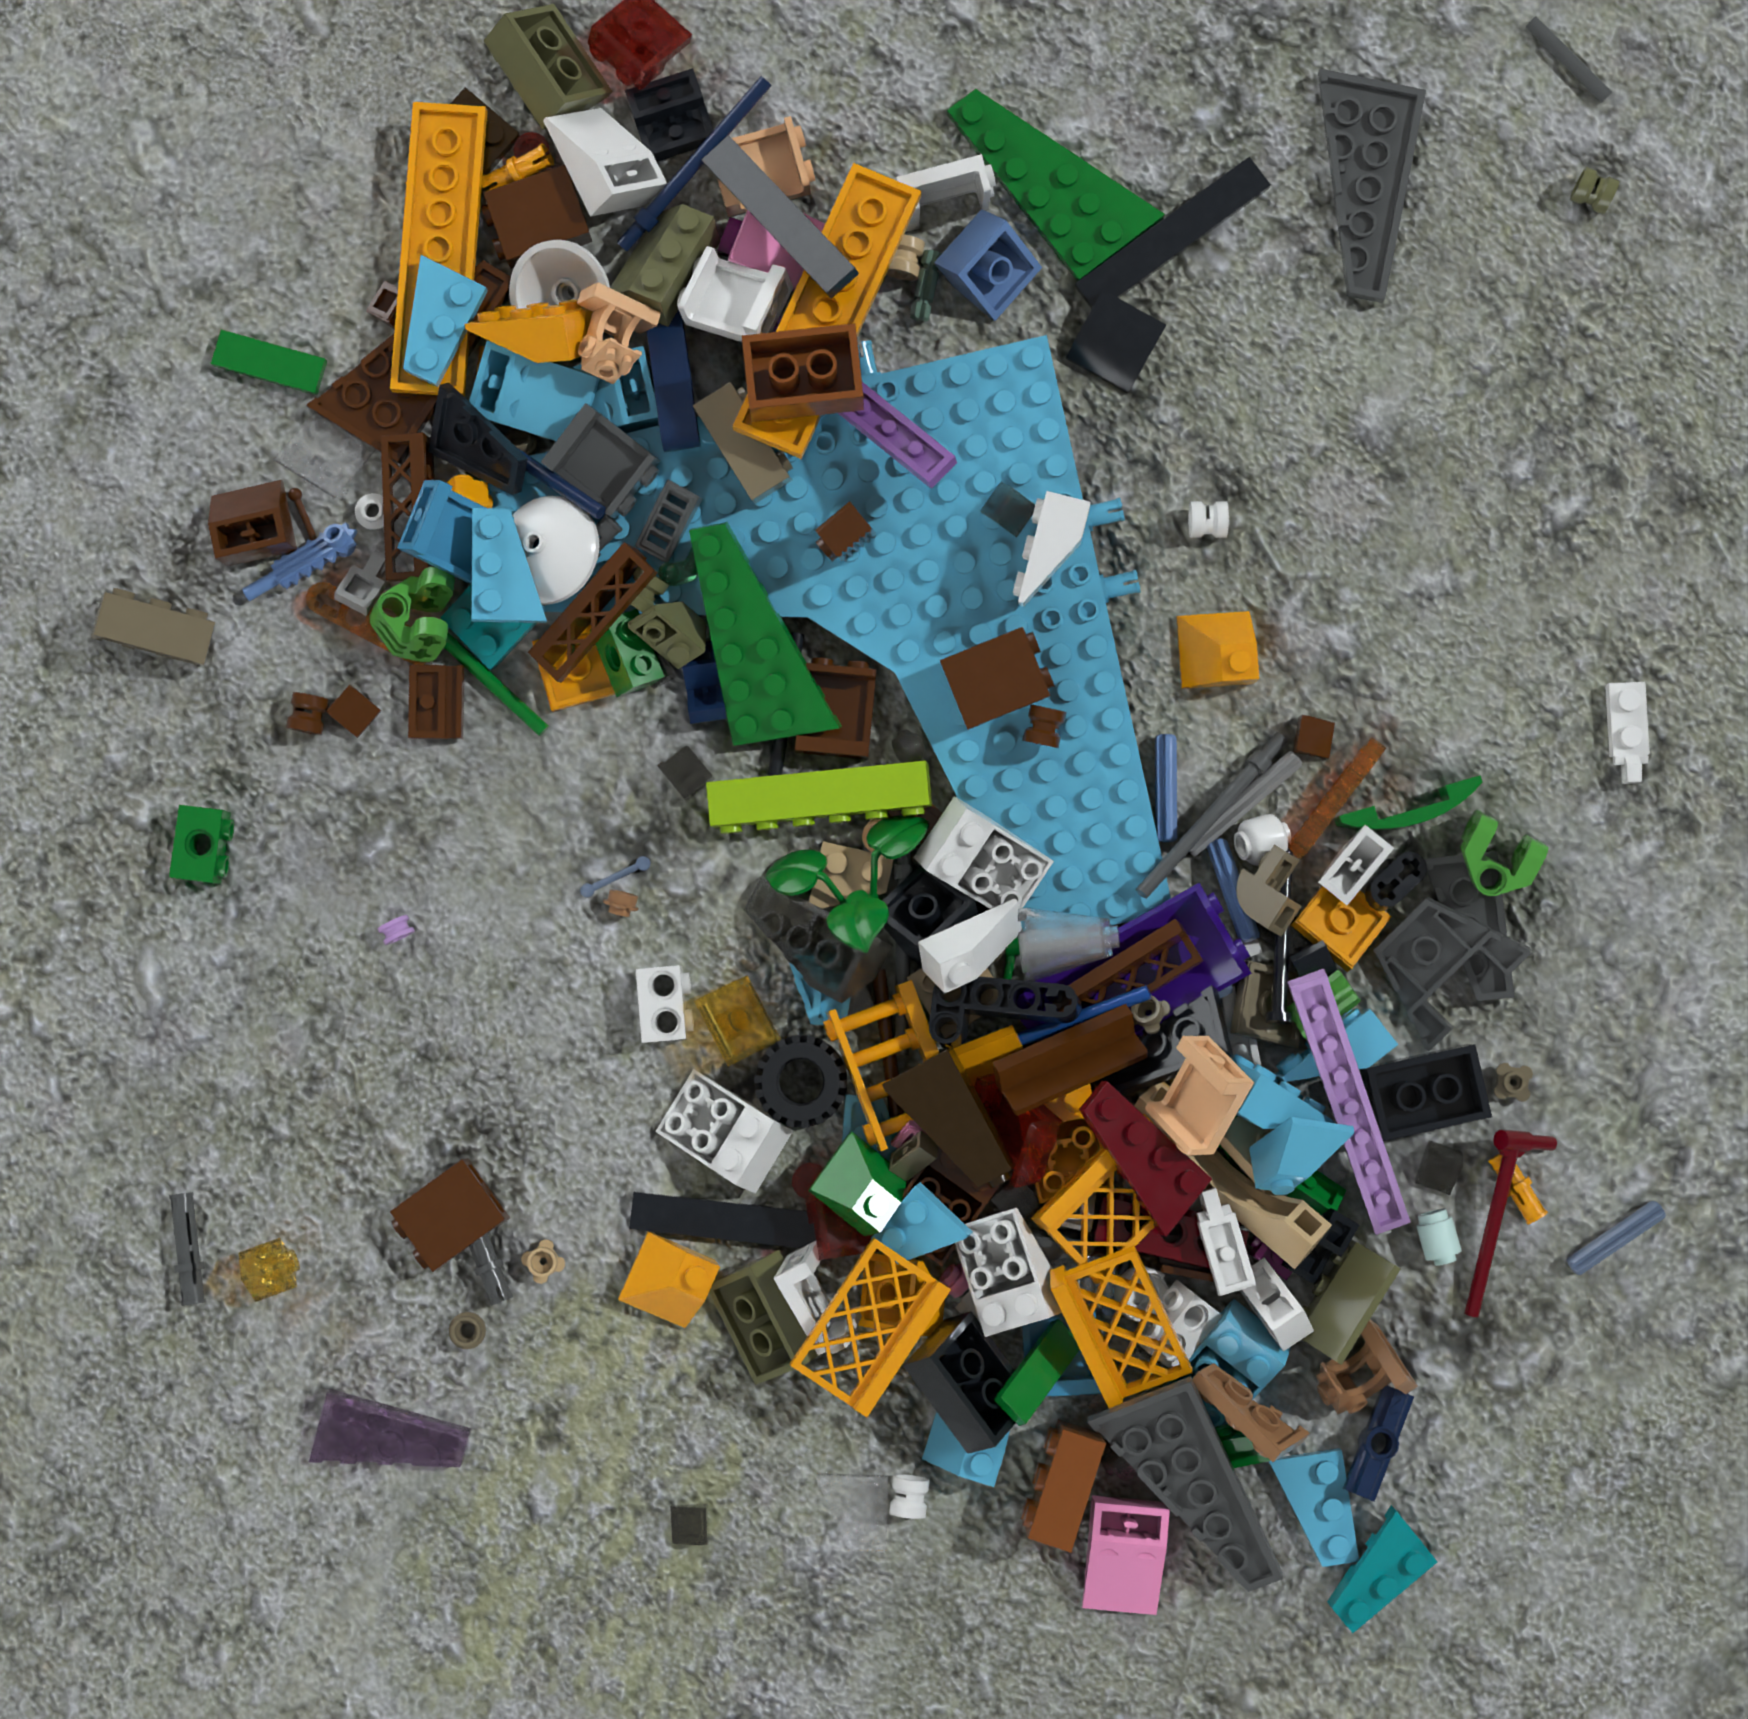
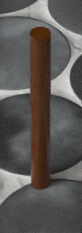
M886 969L871 971L875 1005L889 1000ZM892 1016L877 1020L880 1043L894 1038ZM896 1053L882 1058L885 1081L898 1076L899 1070ZM890 1095L887 1096L889 1115L899 1116L904 1114V1110Z

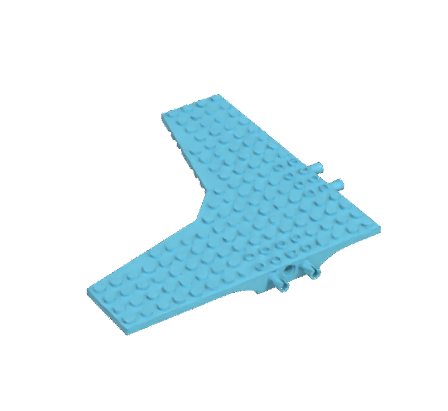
M1047 335L882 374L877 372L872 341H861L864 357H861L858 345L862 382L955 455L957 464L932 489L838 413L821 416L802 459L784 452L793 469L788 471L792 481L756 504L750 499L700 416L697 417L701 447L664 452L659 426L626 433L660 460L656 467L660 471L648 487L642 485L634 495L637 502L630 512L624 517L620 514L615 519L623 530L600 551L601 556L598 558L594 571L586 584L577 593L562 602L546 606L542 605L544 612H563L625 542L637 548L647 558L645 561L658 572L656 576L669 585L663 595H654L656 598L654 605L682 601L699 616H706L689 530L728 522L749 559V565L760 584H763L767 591V597L776 613H779L780 617L809 618L893 671L957 798L985 814L1054 861L1020 912L1021 925L1030 943L1130 922L1171 899L1167 878L1160 883L1147 899L1143 898L1136 891L1140 883L1162 860V855L1106 606L1109 598L1141 593L1139 582L1128 585L1123 584L1138 580L1136 569L1105 578L1103 574H1099L1090 533L1095 526L1125 521L1123 510L1108 513V511L1122 508L1120 497L1115 500L1090 505L1080 546L1025 606H1020L1018 604L1019 597L1013 595L1018 571L1025 573L1028 560H1024L1022 557L1027 536H1035L1038 524L1032 523L1037 498L1045 499L1046 491L1083 500ZM772 447L773 450L775 451V453L778 452V451H780V450H778V449ZM548 452L531 455L530 457L541 463ZM526 471L522 492L514 495L488 483V494L493 498L492 509H510L512 515L521 506L533 499L544 496L563 497ZM667 480L678 484L703 499L669 563L635 546ZM674 495L669 500V502L684 510L688 504ZM850 501L876 532L875 538H870V543L864 542V547H859L858 552H853V557L847 556V562L841 561L839 558L832 562L815 543L820 538L815 530ZM666 508L662 515L677 523L681 516ZM604 515L600 519H596L593 516H591L595 525L604 517ZM659 521L655 528L671 537L675 531ZM652 534L648 541L664 550L668 545L667 542ZM539 538L534 542L533 549L538 546ZM633 575L625 584L635 583ZM615 596L601 612L610 611L616 604ZM629 605L623 613L634 610L636 608L632 605ZM1020 627L1024 628L1026 634L1033 631L1041 651L1034 656L1039 668L1047 666L1055 687L1048 689L1051 697L1037 701L1032 705L1067 712L1064 724L1060 725L1059 729H1055V733H1058L1061 737L1059 748L1022 741L1025 729L1033 727L1028 716L1030 705L968 730L940 660Z

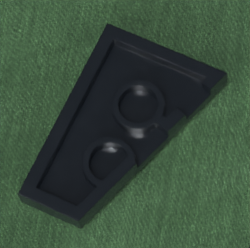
M449 382L439 385L428 452L511 495L522 492L528 458Z

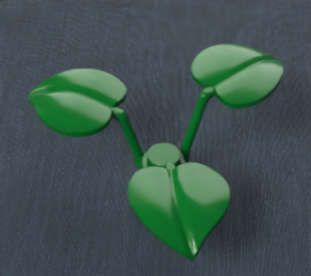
M897 815L880 820L869 830L866 840L868 846L875 849L871 854L869 894L866 891L857 890L850 893L847 899H845L828 875L822 872L828 864L826 856L815 850H798L781 857L768 869L765 879L773 890L789 896L807 892L814 887L817 879L822 880L841 904L832 909L827 917V925L830 932L844 944L861 952L868 953L874 938L884 927L889 917L887 904L880 900L877 894L878 859L881 854L886 859H897L908 854L927 833L929 821L921 817Z

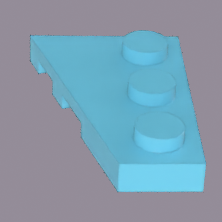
M421 255L403 369L439 387L467 333L464 324L473 321L488 292L487 288Z
M472 508L471 622L547 623L511 510Z
M1337 1448L1283 1456L1274 1462L1268 1461L1321 1566L1327 1567L1358 1562L1359 1556L1349 1492L1342 1489L1346 1481L1342 1450Z

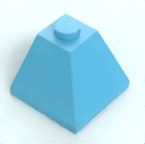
M1290 1117L1249 1147L1255 1188L1272 1191L1275 1195H1285L1293 1192L1296 1186L1308 1179L1354 1134V1127Z
M936 1411L922 1459L957 1476L994 1487L1005 1453L1009 1432L996 1447L967 1454Z

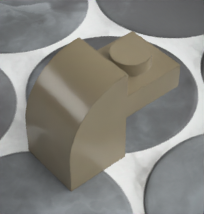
M1274 844L1272 849L1261 858L1258 865L1259 869L1255 875L1242 869L1238 877L1236 893L1240 907L1250 918L1282 937L1302 907L1280 892L1300 860Z

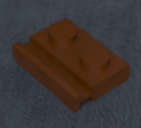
M409 665L408 738L463 739L464 666Z

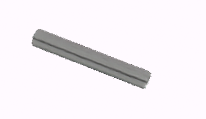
M1289 751L1263 775L1254 780L1195 844L1189 853L1197 856L1208 847L1209 843L1215 841L1302 766L1303 763L1294 752Z

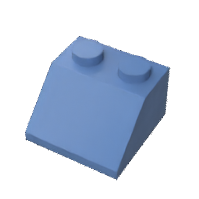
M983 209L978 212L934 262L955 289L994 321L997 320L1042 269V266L1009 223Z

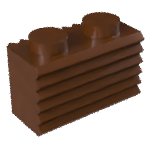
M849 501L815 530L820 536L815 543L832 562L836 558L847 562V556L853 557V552H858L859 547H864V542L870 543V538H875L876 532Z

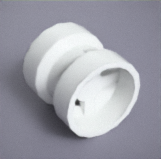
M1190 501L1188 512L1189 537L1201 538L1204 534H1212L1215 538H1227L1229 525L1227 501H1216L1213 505H1204L1202 501Z
M893 1475L892 1488L895 1491V1498L890 1501L889 1514L910 1519L926 1518L927 1505L924 1503V1495L929 1490L930 1480L916 1475Z

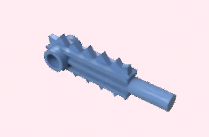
M347 522L342 525H329L324 530V533L319 532L317 539L313 541L307 539L305 546L297 547V550L289 555L282 554L280 560H274V564L271 565L273 571L242 589L244 595L251 601L279 584L283 588L288 589L291 584L297 585L302 577L310 578L311 572L314 570L322 571L326 563H335L338 556L347 557L351 555L357 545L354 538L358 531L350 529Z

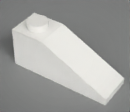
M1014 898L919 941L922 969L926 975L944 993L977 979L1022 932L1018 901Z

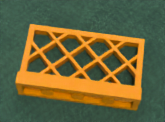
M1142 1113L1149 1121H1151L1145 1113ZM1103 1146L1031 1217L1034 1223L1040 1229H1044L1078 1266L1088 1263L1087 1246H1106L1107 1256L1113 1253V1246H1122L1118 1251L1136 1246L1155 1227L1153 1225L1154 1221L1150 1216H1139V1202L1135 1197L1137 1195L1133 1189L1114 1188V1172L1117 1170V1164ZM1107 1180V1188H1099ZM1094 1192H1107V1215H1088V1198ZM1114 1193H1133L1132 1216L1114 1215ZM1081 1206V1215L1073 1214ZM1068 1218L1081 1219V1241H1067L1057 1229ZM1088 1219H1107V1242H1087ZM1114 1219L1132 1220V1237L1127 1242H1113ZM1139 1220H1147L1139 1229ZM1072 1245L1081 1246V1255ZM1088 1275L1095 1284H1099L1102 1280Z
M873 1237L789 1365L867 1418L951 1289ZM876 1249L889 1257L890 1273L870 1276L868 1261ZM895 1261L906 1269L897 1271ZM864 1269L865 1278L857 1279ZM914 1273L924 1280V1283L915 1295L901 1297L898 1276ZM893 1278L896 1299L876 1303L872 1282ZM867 1283L870 1304L849 1308L847 1293L851 1287ZM843 1301L844 1310L836 1311ZM911 1301L904 1311L903 1303ZM897 1304L900 1315L899 1321L893 1327L881 1329L877 1308ZM872 1310L875 1330L854 1334L851 1314ZM846 1315L849 1336L828 1340L826 1325L833 1317ZM822 1332L823 1341L815 1343ZM890 1333L883 1343L882 1335ZM877 1336L879 1351L876 1356L859 1361L856 1340ZM851 1341L854 1362L833 1367L830 1346ZM825 1347L828 1368L812 1371L802 1364L810 1350ZM869 1365L862 1375L861 1367ZM856 1368L858 1383L851 1394L848 1395L837 1387L835 1372ZM830 1374L831 1383L820 1375Z
M1135 1245L1066 1270L1064 1265L1050 1270L1051 1291L1108 1408L1123 1403V1398L1192 1373V1366ZM1129 1260L1132 1261L1135 1271L1131 1280L1112 1274L1116 1265ZM1090 1275L1102 1280L1096 1293L1080 1288L1077 1279ZM1139 1278H1140L1142 1284L1137 1283V1281H1138ZM1108 1282L1126 1288L1120 1302L1102 1296ZM1133 1291L1149 1297L1150 1301L1145 1311L1127 1305ZM1097 1304L1116 1310L1110 1323L1094 1317L1093 1313ZM1122 1313L1141 1319L1135 1332L1116 1326ZM1147 1321L1163 1327L1164 1332L1159 1341L1141 1335ZM1112 1334L1131 1340L1125 1353L1109 1348L1108 1342ZM1137 1343L1155 1349L1149 1362L1131 1356ZM1161 1352L1176 1356L1180 1363L1168 1369L1156 1365ZM1126 1365L1145 1370L1142 1378L1126 1384L1122 1375Z

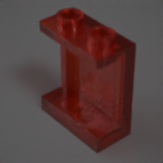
M994 1073L977 1077L974 1088L1016 1165L1013 1168L1014 1172L1010 1183L1015 1188L1040 1182L1046 1172V1165L1052 1148L1057 1141V1134L1062 1120L1044 1104L1021 1115H1015L996 1087Z

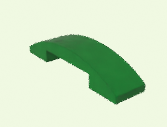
M1481 775L1442 786L1438 788L1442 802L1383 819L1378 818L1375 806L1337 816L1334 818L1336 826L1358 831L1364 825L1372 831H1389L1410 827L1431 820L1453 809L1466 800L1483 781Z

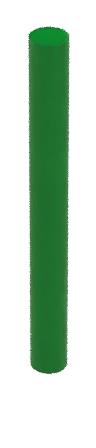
M447 633L444 649L538 736H541L548 729L549 725L451 634Z

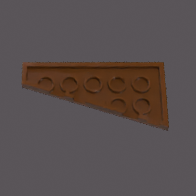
M484 260L475 267L474 281L485 286L488 292L477 313L494 311V308L501 307L509 294L511 277ZM477 313L473 321L478 320ZM470 332L468 357L481 338ZM394 334L365 356L361 363L347 375L341 376L332 383V387L319 398L315 397L306 405L315 413L380 453L381 435L421 433L435 411L438 395L397 393L390 390ZM409 443L391 444L393 461L398 464L402 463L410 450Z

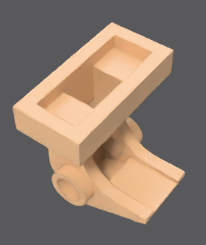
M597 282L581 290L577 302L578 305L593 311L587 334L580 342L578 354L582 356L581 370L614 384L622 375L626 376L633 364L642 356L641 351L628 348L632 332L641 334L656 327L661 312ZM603 332L613 336L614 339L610 337L603 340Z

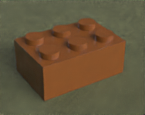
M855 323L742 335L749 410L752 422L864 410Z
M1058 1419L1055 1428L1051 1426L1048 1428L1043 1444L1047 1456L1044 1463L1038 1462L1032 1478L1035 1493L1033 1499L1026 1498L1020 1517L1023 1520L1022 1526H1025L1028 1539L1070 1553L1072 1552L1106 1445L1099 1432Z

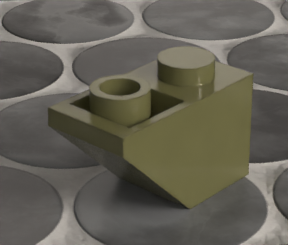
M682 601L655 604L628 622V628L677 669L705 652L707 622Z

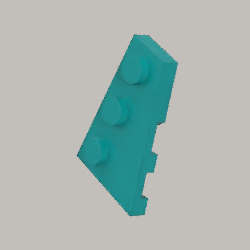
M1392 1505L1385 1513L1386 1520L1377 1534L1372 1533L1365 1543L1368 1548L1358 1563L1350 1566L1327 1601L1352 1633L1357 1631L1438 1562Z

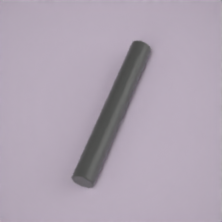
M1536 16L1526 25V28L1601 103L1610 96L1612 91Z

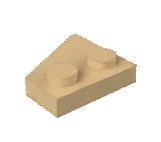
M823 841L820 853L826 856L828 864L822 872L828 875L844 898L847 899L850 893L857 890H863L869 894L872 852ZM880 855L878 859V896L886 894L894 859H886L883 855ZM817 879L816 884L811 890L807 910L813 912L840 905V902L822 880Z

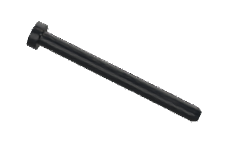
M1288 848L1286 852L1293 856L1292 850ZM1292 873L1280 890L1281 893L1290 899L1292 893ZM1290 925L1282 937L1275 934L1272 1011L1266 1012V1023L1292 1024V1013L1287 1012Z

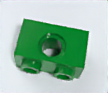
M638 609L622 613L595 644L616 697L646 688L665 677L654 649L628 628V622L640 615Z
M179 804L169 872L170 878L221 885L222 877H226L228 874L230 863L229 856L225 855L227 841H231L234 834L235 824L234 820L230 819L231 812ZM207 835L211 840V848L206 854L200 855L196 848L197 841L202 836Z

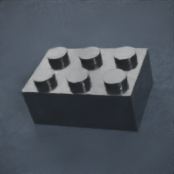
M1463 1044L1373 1064L1369 1068L1360 1069V1074L1383 1141L1492 1117L1475 1044Z
M972 1311L944 1319L903 1364V1367L967 1454L996 1447L1015 1425V1422L994 1401V1398L1015 1370L992 1338L984 1336L981 1323Z

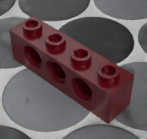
M1114 1193V1215L1128 1216L1133 1213L1132 1196ZM1100 1197L1096 1215H1107V1197ZM1139 1205V1216H1150L1147 1210H1144ZM1187 1210L1176 1224L1179 1228V1237L1174 1243L1164 1241L1154 1227L1135 1246L1139 1253L1211 1270L1206 1252L1202 1251L1197 1243V1238L1200 1234L1197 1225V1211ZM1095 1219L1091 1236L1093 1242H1107V1219ZM1114 1219L1113 1242H1127L1132 1237V1234L1125 1228V1220ZM1240 1229L1246 1248L1249 1231Z

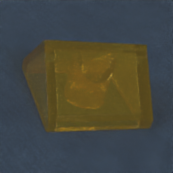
M748 975L694 1000L728 1067L781 1040Z

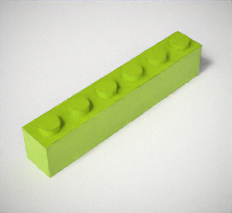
M926 761L706 782L710 826L720 828V834L742 832L743 825L756 824L757 830L778 829V822L792 821L793 827L815 825V818L829 817V823L850 822L851 815L865 814L866 820L888 818L887 811L902 810V816L923 815L924 808L932 807L929 766Z

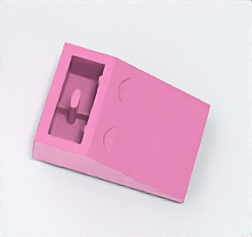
M1092 1495L1082 1608L1157 1615L1170 1509L1163 1502Z

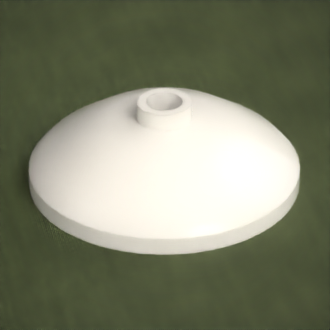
M549 240L532 246L517 261L510 278L511 305H516V309L527 308L526 305L548 302L549 306L559 305V302L579 299L581 290L597 282L609 288L610 285L606 273L598 260L585 248L566 240ZM569 286L574 290V297L568 294Z
M544 496L527 502L512 515L541 605L559 603L577 593L592 575L599 554L598 531L590 514L565 497ZM539 538L538 546L533 549L534 542Z

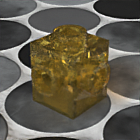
M281 1238L238 1253L241 1281L255 1302L297 1287L296 1271L300 1270L299 1260L293 1249L288 1250Z

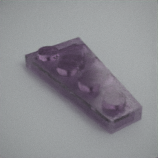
M329 1389L326 1393L309 1462L322 1463L326 1460L340 1461V1463L344 1464L377 1462V1465L411 1463L412 1466L461 1467L472 1428Z

